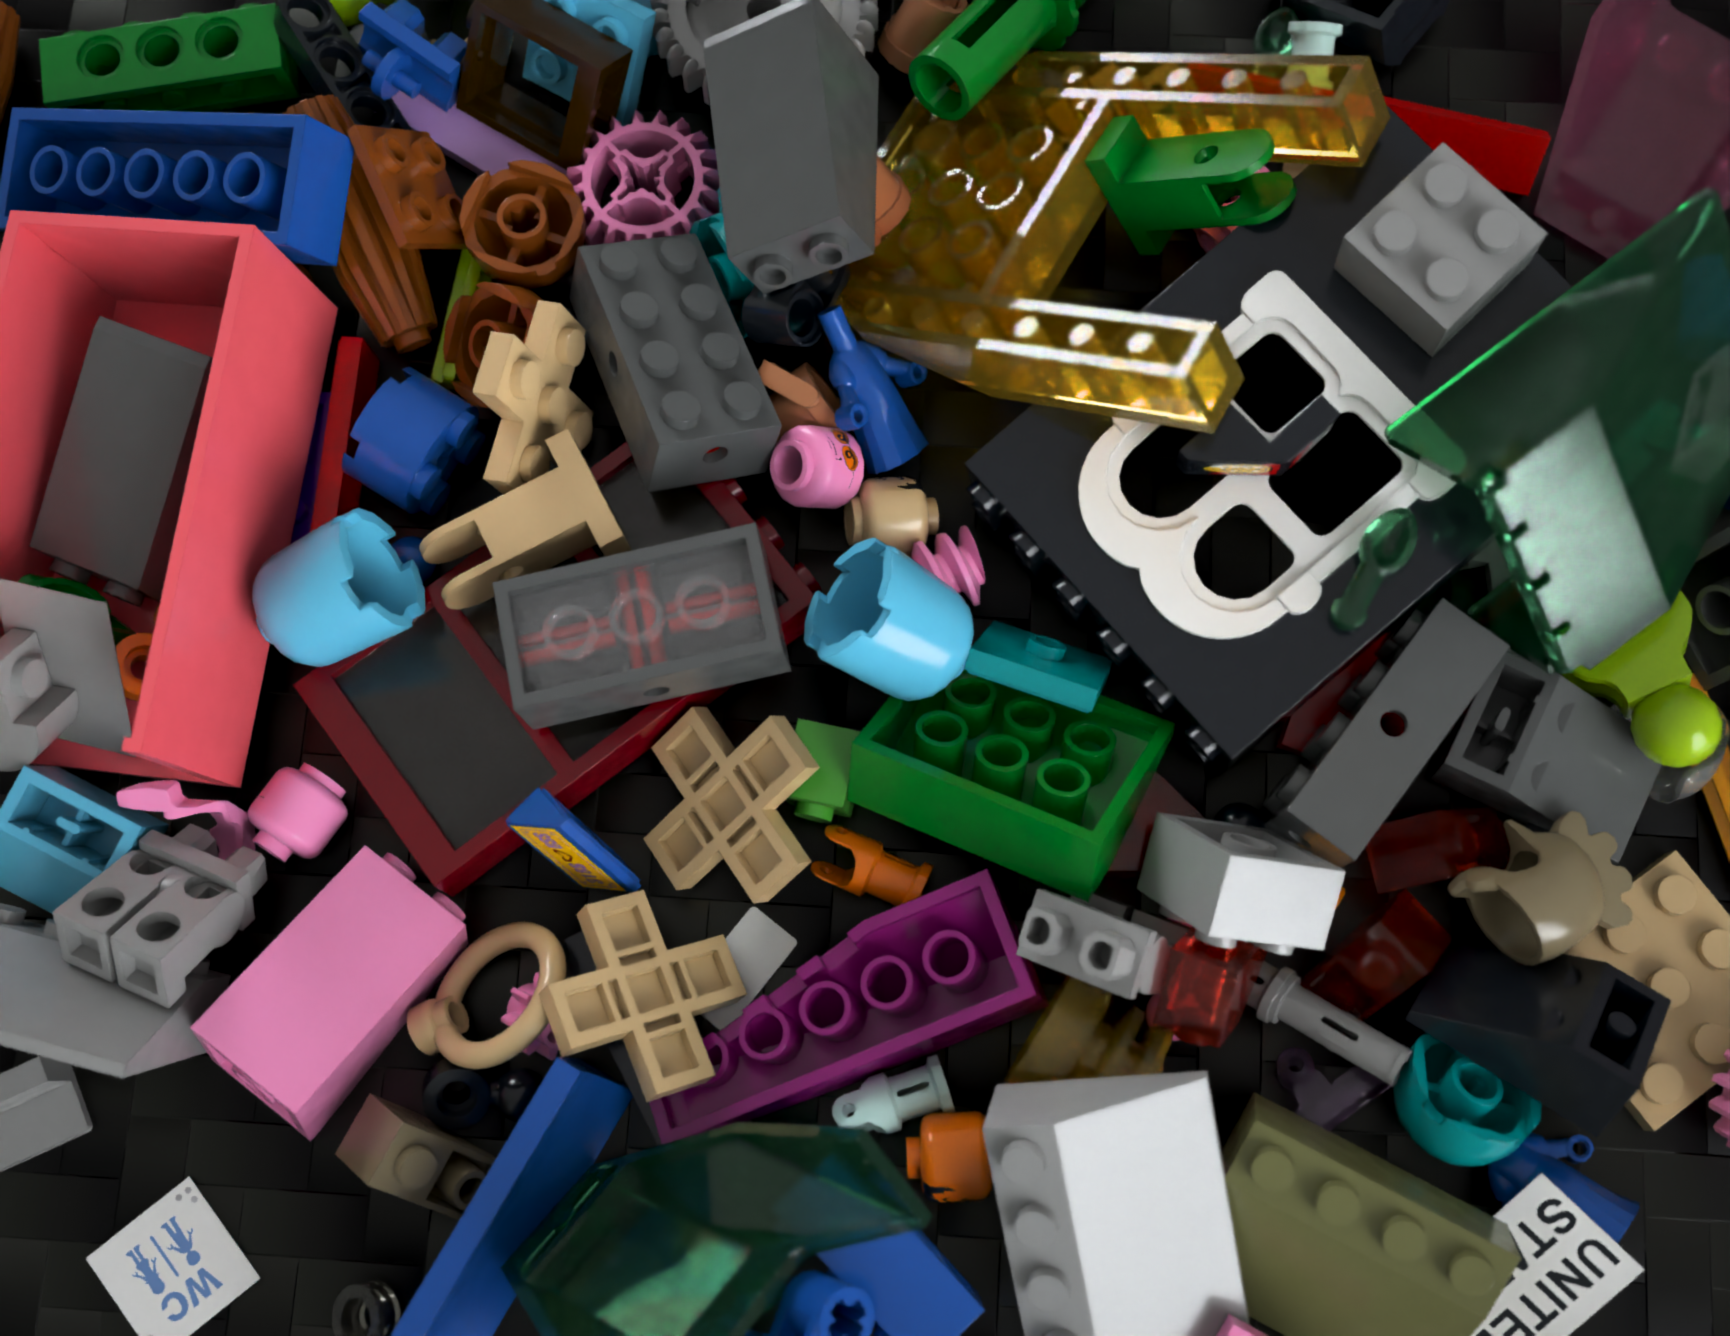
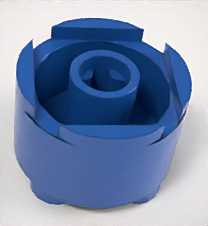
M407 367L402 369L407 378L405 381L400 383L390 377L381 385L364 407L350 433V437L360 442L354 458L346 453L343 454L342 470L348 476L409 514H415L422 510L428 515L433 516L441 509L450 494L451 485L446 481L459 462L468 466L474 461L482 449L486 435L477 430L479 411L475 406L414 368Z

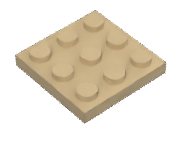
M1677 850L1663 854L1632 878L1633 886L1631 890L1622 893L1621 901L1632 912V920L1629 925L1607 929L1597 924L1593 931L1577 945L1562 953L1607 962L1671 1000L1640 1088L1624 1105L1644 1131L1653 1132L1716 1084L1712 1081L1713 1074L1727 1073L1730 1068V1063L1724 1056L1726 1050L1730 1049V915Z

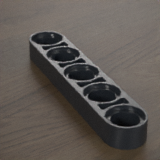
M329 0L278 1L274 14V26L277 34L316 95L327 96L331 94L338 97L353 122L357 125L363 124L354 118L351 109L363 106L374 110L381 117L383 124L379 127L412 130L392 98L383 100L371 91L370 86L374 72L362 64L363 52ZM292 8L306 9L316 16L320 25L316 27L301 26L293 21L289 16L288 10ZM325 57L337 58L349 67L351 75L347 77L333 76L324 70L319 60Z

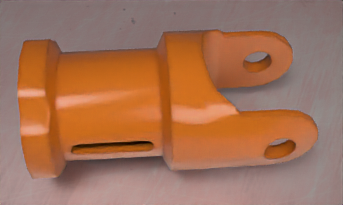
M833 824L825 828L824 833L830 840L851 849L855 858V867L844 870L825 861H815L811 864L810 870L816 877L856 896L861 897L864 893H868L895 906L922 896L932 873L933 865L924 862L921 866L910 863L885 852L883 843L846 827Z

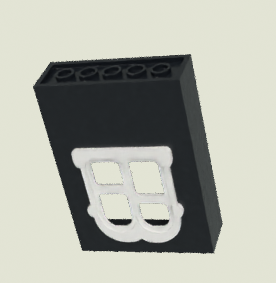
M1383 101L1293 178L1297 187V193L1293 202L1285 211L1261 224L1239 225L964 463L971 482L966 491L974 500L971 506L994 532L1003 526L1010 533L1008 537L1015 546L1012 549L1013 553L1035 578L1039 577L1043 572L1048 575L1053 581L1051 583L1052 587L1057 592L1054 598L1061 608L1078 625L1084 619H1087L1096 629L1095 634L1099 639L1096 645L1106 658L1113 661V666L1120 672L1128 665L1141 679L1139 683L1142 688L1138 690L1140 695L1161 718L1165 719L1171 713L1186 729L1182 741L1206 768H1209L1214 762L1224 772L1231 768L1406 617L1414 608L1420 605L1631 423L1670 382L1538 252L1535 253L1529 265L1433 357L1334 269V265L1343 237L1433 152ZM1267 334H1277L1282 337L1321 377L1325 386L1321 395L1341 414L1351 412L1359 416L1393 451L1402 464L1401 472L1336 529L1323 536L1313 533L1269 486V476L1227 475L1190 508L1176 516L1164 518L1143 515L1130 506L1121 492L1119 479L1123 461L1131 451L1186 404L1193 403L1199 405L1214 419L1231 403L1269 442L1289 425L1299 414L1277 432L1268 433L1263 431L1219 384L1221 373ZM1246 505L1285 544L1293 554L1294 561L1293 565L1265 590L1250 598L1233 600L1218 596L1203 585L1195 570L1194 552L1197 541L1212 524L1232 507Z

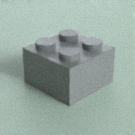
M1442 142L1343 237L1334 269L1433 357L1529 265L1546 237L1547 232Z
M1157 812L1137 889L1160 904L1159 913L1175 921L1188 923L1196 928L1194 936L1202 942L1221 948L1232 949L1236 947L1237 940L1249 941L1256 947L1271 953L1292 955L1294 947L1324 950L1346 871L1267 828Z

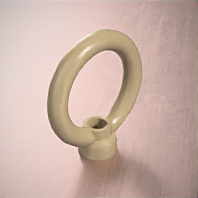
M533 922L508 923L480 936L451 965L439 986L436 997L434 999H427L409 1009L407 1013V1028L416 1047L426 1055L432 1056L440 1052L452 1064L466 1069H485L497 1066L521 1053L541 1034L549 1023L539 992L547 984L566 979V957L561 943L549 929ZM515 948H527L533 951L539 961V978L535 992L523 1013L512 1025L493 1038L480 1042L465 1039L462 1034L467 1032L469 1028V1017L461 1002L475 976L491 960L506 951Z

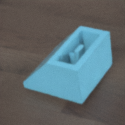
M24 765L0 808V887L53 914L56 908L123 855L132 850H140L138 840L153 829L165 834L169 824L142 810L118 806L117 798L114 795L58 766Z

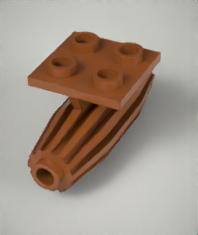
M331 94L327 96L317 95L310 99L306 98L296 105H291L282 114L308 115L348 136L354 148L337 266H332L339 283L382 347L390 348L395 346L398 354L412 352L424 347L432 341L430 331L435 329L439 323L419 249H467L459 221L463 201L456 195L445 170L446 160L442 150L431 138L429 132L355 124L338 97Z

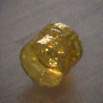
M1067 975L1048 1003L1049 1006L1045 1008L1030 1032L1002 1084L1162 1074L1165 1056L1175 1032L1173 1028L1157 1020L1140 1042H1136L1134 1038L1145 1015L1144 1010L1134 1005L1112 1027L1103 1021L1110 1005L1112 993Z

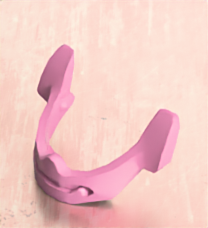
M176 780L138 783L121 789L116 794L118 806L134 810L163 812V817L168 820L198 813H210L216 820L217 825L211 828L209 832L216 839L219 848L218 858L227 859L242 846L255 850V843L252 841L256 835L255 828L248 818V813L229 801L188 799L183 795L180 783Z

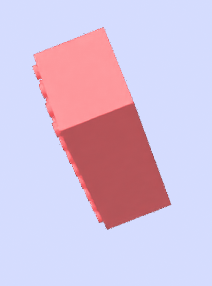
M10 210L0 250V578L18 582L24 575L34 574L43 577L68 579L49 570L53 558L30 547V542L92 332L99 316L213 358L155 627L153 616L159 602L145 597L141 607H137L103 592L107 583L105 580L91 575L87 584L88 587L96 590L107 600L111 610L110 614L132 629L136 634H153L147 662L139 661L130 667L131 673L136 678L143 680L139 702L125 697L132 734L131 737H124L121 751L136 757L57 738L30 764L241 788L270 643L262 636L257 626L256 613L252 603V587L263 563L291 543L338 308L255 225ZM0 617V638H1V637L4 635V630H3L2 621H1V617Z

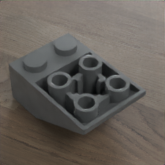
M1506 652L1456 721L1430 780L1525 824L1530 822L1549 831L1553 823L1562 814L1570 811L1579 812L1586 820L1589 835L1597 832H1608L1614 836L1618 846L1617 851L1611 857V863L1617 865L1621 860L1662 765L1647 758L1636 746L1630 730V721L1563 676Z

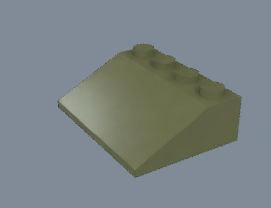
M1253 1092L1221 1151L1249 1317L1285 1336H1471L1487 1318L1521 1260L1506 1223Z

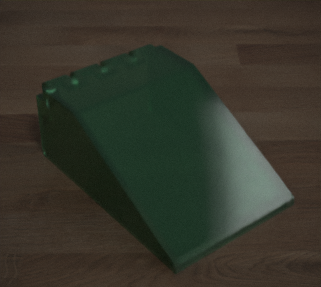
M1708 187L1701 189L1384 430V435L1392 447L1468 490L1476 485V496L1491 530L1496 532L1495 539L1512 576L1472 605L1467 613L1473 620L1510 645V649L1549 675L1554 672L1566 674L1574 671L1580 665L1590 671L1670 610L1730 495V230L1718 190Z

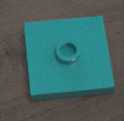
M994 620L970 648L964 670H967L969 674L1088 713L1092 712L1106 684L1113 661L1104 656L1064 644L1056 639L1037 635Z

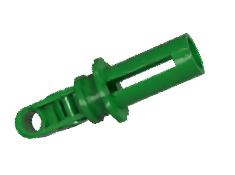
M974 0L911 62L908 76L915 96L927 110L942 119L955 121L963 118L1032 47L1042 49L1045 52L1061 48L1066 43L1067 36H1071L1076 31L1079 22L1078 9L1086 0ZM955 81L959 86L961 94L950 88Z

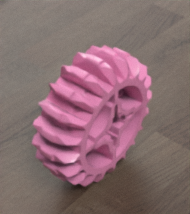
M635 109L631 119L632 124L622 126L621 122L612 116L610 133L604 135L595 131L590 138L593 148L584 149L583 158L585 164L567 168L566 177L573 184L574 191L581 200L587 225L585 245L689 234L694 222L720 213L717 193L720 186L715 149H709L708 138L703 134L702 130L691 134L689 123L683 117L669 127L667 116L661 110H659L652 122H644L642 114ZM616 174L620 185L610 194L612 201L602 209L601 198L604 189L610 179ZM691 176L694 180L692 192L685 205L679 210L676 207L674 197L682 190L681 183Z

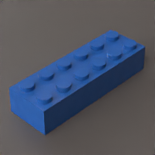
M12 107L0 181V230L5 232L10 210L255 225L292 263L337 266L354 148L348 136L305 114Z

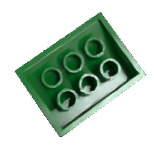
M963 670L957 678L932 697L904 701L890 696L852 742L847 800L1089 902L1115 860L1173 736L1176 723L1103 695L1099 696L1092 712L1085 713L969 674L967 670Z

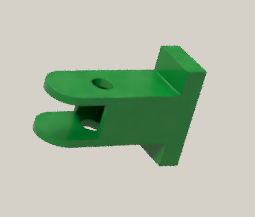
M1134 115L1117 116L1112 118L1084 160L1139 255H1160L1175 230L1246 226L1267 222L1285 211L1293 202L1297 193V187L1291 175L1286 172L1255 173L1270 160L1275 150V143L1270 133L1261 128L1147 139ZM1240 195L1235 202L1222 206L1229 198Z

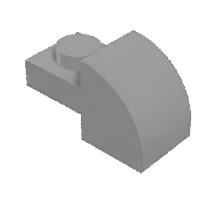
M11 628L0 638V771L12 772L18 771L24 765L32 763L75 720L79 705L76 689L53 686L36 631Z

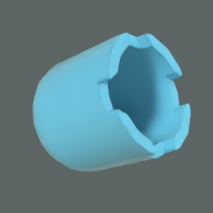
M355 508L344 515L331 519L275 553L263 563L252 587V603L256 613L258 629L270 644L274 645L281 654L295 663L315 667L334 664L412 627L413 619L424 614L426 610L425 589L418 567L412 559L402 564L397 552L387 541L396 536L395 531L390 525L372 512Z
M873 537L856 543L837 559L834 567L841 570L842 573L833 583L827 596L820 591L815 592L805 619L804 642L807 646L816 650L820 660L885 694L904 701L932 697L963 672L974 637V623L969 606L954 588L896 547L886 545Z

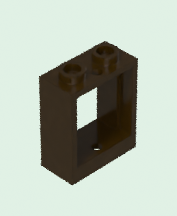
M475 0L468 11L466 19L467 28L470 30L466 53L460 62V86L456 108L565 170L569 167L584 165V149L593 148L590 138L594 132L598 131L604 135L611 132V117H617L633 50L544 0ZM514 31L578 66L567 117L504 82Z

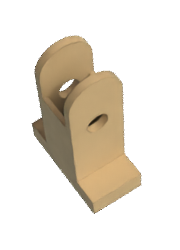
M569 429L545 440L558 467L438 527L422 540L419 551L424 561L431 564H441L456 560L484 545H487L493 557L456 576L446 584L441 592V597L446 607L450 609H465L481 604L494 597L492 582L545 571L598 544L605 557L632 551Z

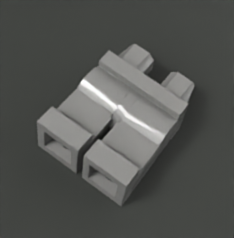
M191 823L172 838L153 829L138 840L140 850H132L123 855L53 911L63 961L111 983L118 979L120 987L169 1009L187 991L185 977L214 948L225 945L231 940L238 929L243 931L255 919L253 896L268 880L264 856L262 853L242 846L227 859L218 858L216 839L208 830Z
M1037 889L1032 906L1027 912L1022 927L1016 955L1126 999H1136L1138 992L1144 995L1177 994L1195 939L1194 933L1196 929L1145 910L1134 909V906L1096 892L1090 901L1086 902L1072 895L1069 899L1045 889Z

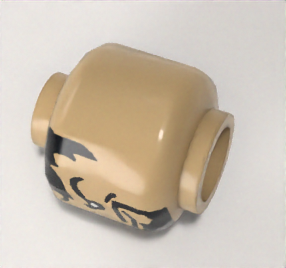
M914 477L865 479L862 481L860 489L854 498L844 505V529L849 545H855L858 542L873 537L886 545L896 547L911 558L914 542L922 541L926 545L928 535H936L938 532L939 511L937 501L934 497L926 498L922 485Z

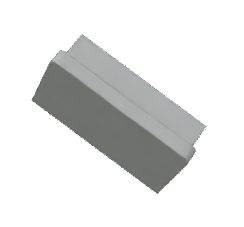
M38 1056L0 1074V1172L92 1130L93 1124L71 1064Z

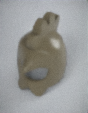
M1576 811L1562 814L1553 823L1549 832H1533L1511 819L1504 821V828L1510 845V860L1505 871L1493 867H1473L1458 874L1447 888L1452 897L1466 898L1475 921L1487 938L1504 954L1524 965L1534 966L1556 958L1577 945L1593 931L1597 924L1604 928L1612 929L1629 925L1632 920L1630 908L1621 901L1622 893L1631 890L1633 886L1632 875L1625 867L1615 866L1611 863V857L1617 851L1618 846L1614 836L1608 832H1597L1589 835L1585 818Z

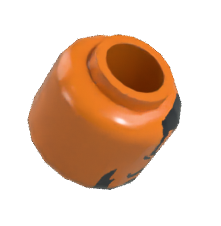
M981 1112L929 1113L921 1120L919 1137H906L907 1178H921L923 1194L929 1201H982L990 1195L993 1179L982 1130L986 1116Z

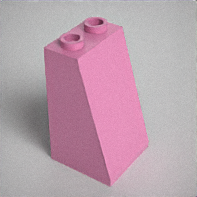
M366 845L190 1027L212 1061L310 1142L321 1131L405 1025L409 1009L425 1000L468 945L466 924L463 923L466 915L456 903L440 892H436L430 897L413 883L416 880V875L402 860L391 853H386L381 858Z

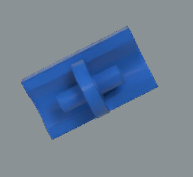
M397 0L384 10L370 1L359 11V20L363 22L364 26L363 35L359 42V48L364 54L362 64L374 72L370 86L371 91L383 100L391 99L399 90L412 99L420 94L447 112L457 102L460 62L466 53L467 42L452 32L444 33L433 44L421 37L425 29V18L418 8L406 0Z

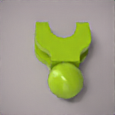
M1649 561L1633 569L1631 572L1630 597L1636 606L1640 620L1627 632L1609 636L1592 632L1575 616L1569 607L1563 605L1553 607L1538 614L1539 635L1559 674L1591 696L1602 697L1615 703L1625 719L1631 718L1630 730L1634 742L1647 758L1661 765L1678 768L1698 764L1714 752L1722 739L1723 721L1717 705L1700 689L1690 686L1693 673L1683 657L1692 625L1693 609L1672 576L1660 562Z

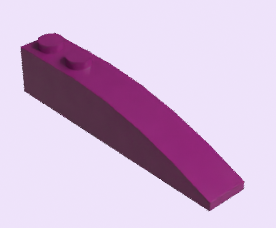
M985 869L863 920L847 932L848 937L821 957L816 955L796 970L797 974L768 996L763 994L742 1010L743 1014L718 1033L711 1032L704 1037L702 1041L716 1075L706 1083L649 1102L662 1147L668 1148L812 1099L921 1058L1049 1006L1032 961L1016 955L1020 932L990 871Z

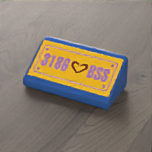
M537 787L506 819L508 827L579 886L632 893L642 886L639 883V877L615 850L545 788L541 790Z

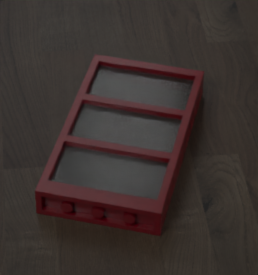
M627 442L590 468L632 550L756 522L766 549L786 646L804 633L805 619L811 599L816 591L821 593L823 591L814 576L801 562L791 567L778 550L785 545L770 522L763 515L754 521L741 504L747 501V497L734 478L647 493ZM598 544L549 569L605 556ZM484 545L425 588L426 610L424 614L413 619L412 627L334 664L316 667L293 684V686L433 886L454 897L526 842L507 826L506 819L537 787L541 790L545 788L567 809H571L648 751L691 707H706L735 684L533 730L513 710L495 596L481 604L465 609H450L446 607L441 597L443 588L452 579L493 558L487 545Z

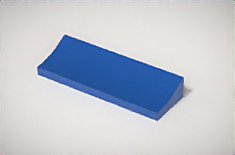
M556 1058L391 1336L494 1335L632 1100L633 1096L628 1086L581 1058Z

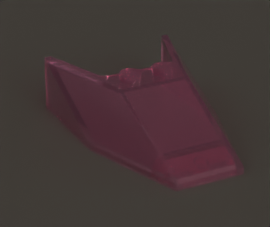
M1603 0L1589 20L1533 215L1639 277L1730 207V40L1676 10L1669 0Z

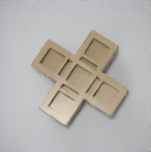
M538 300L525 344L515 334L491 331L472 393L501 417L483 479L502 494L549 472L550 461L557 465L545 442L546 439L569 429L582 452L592 437V416L594 412L569 389L574 369L580 364L584 356V336L586 330L561 303Z
M691 707L651 747L684 797L643 838L676 890L691 889L724 858L753 904L768 902L812 862L776 809L820 768L785 716H769L735 749L707 707Z
M644 890L585 905L576 915L597 970L547 984L539 992L561 1056H569L623 1039L646 1102L706 1083L716 1074L693 1016L735 1004L747 995L724 934L667 950Z

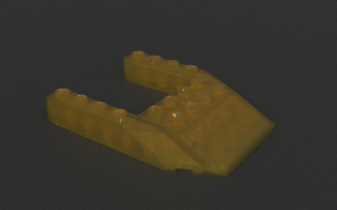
M1037 51L1023 56L1017 62L1018 69L1007 72L959 120L950 121L934 115L914 96L877 152V155L887 167L899 175L909 189L911 196L909 210L896 227L881 237L880 244L875 247V254L848 264L851 275L848 284L840 293L835 305H841L849 325L864 340L990 397L1207 433H1214L1244 380V376L1217 322L1048 302L1108 203L1084 160L1113 117L1134 115L1147 139L1261 128L1270 133L1275 143L1274 153L1268 162L1363 167L1390 119V114L1369 56ZM953 83L950 88L961 94L957 83Z

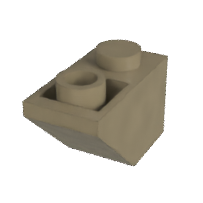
M371 1093L368 1095L335 1153L368 1186L457 1220L461 1219L497 1158L452 1131L434 1124L429 1118Z

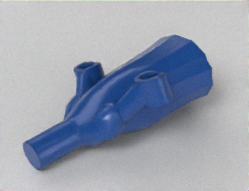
M840 304L821 311L817 316L834 351L829 364V381L833 388L838 390L840 396V407L835 412L836 426L842 431L853 430L861 447L868 474H878L902 465L919 454L929 444V441L915 422L889 376H893L900 387L916 386L921 384L927 377L925 364L920 360L906 361L887 356V353L877 345L864 340H856Z
M1530 1133L1515 1151L1503 1159L1488 1164L1487 1176L1490 1189L1496 1200L1501 1201L1502 1207L1540 1173H1543L1617 1244L1640 1208V1203L1611 1191L1567 1164L1557 1160L1558 1158L1565 1157L1570 1163L1581 1164L1590 1158L1594 1150L1593 1143L1588 1137L1581 1134L1573 1135L1570 1138L1545 1140L1541 1135ZM1575 1143L1582 1146V1155H1577L1573 1151Z

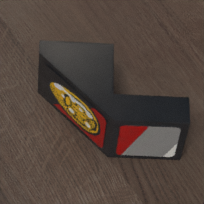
M1319 395L1269 442L1230 403L1179 450L1175 465L1184 474L1282 476L1331 430L1341 413L1322 395Z

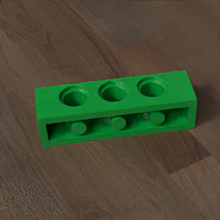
M248 3L237 9L211 13L189 12L181 15L179 18L153 22L131 21L120 27L94 31L72 30L64 33L62 36L39 39L43 103L47 108L208 112L299 98L300 88L297 64L277 34L274 26L276 3Z

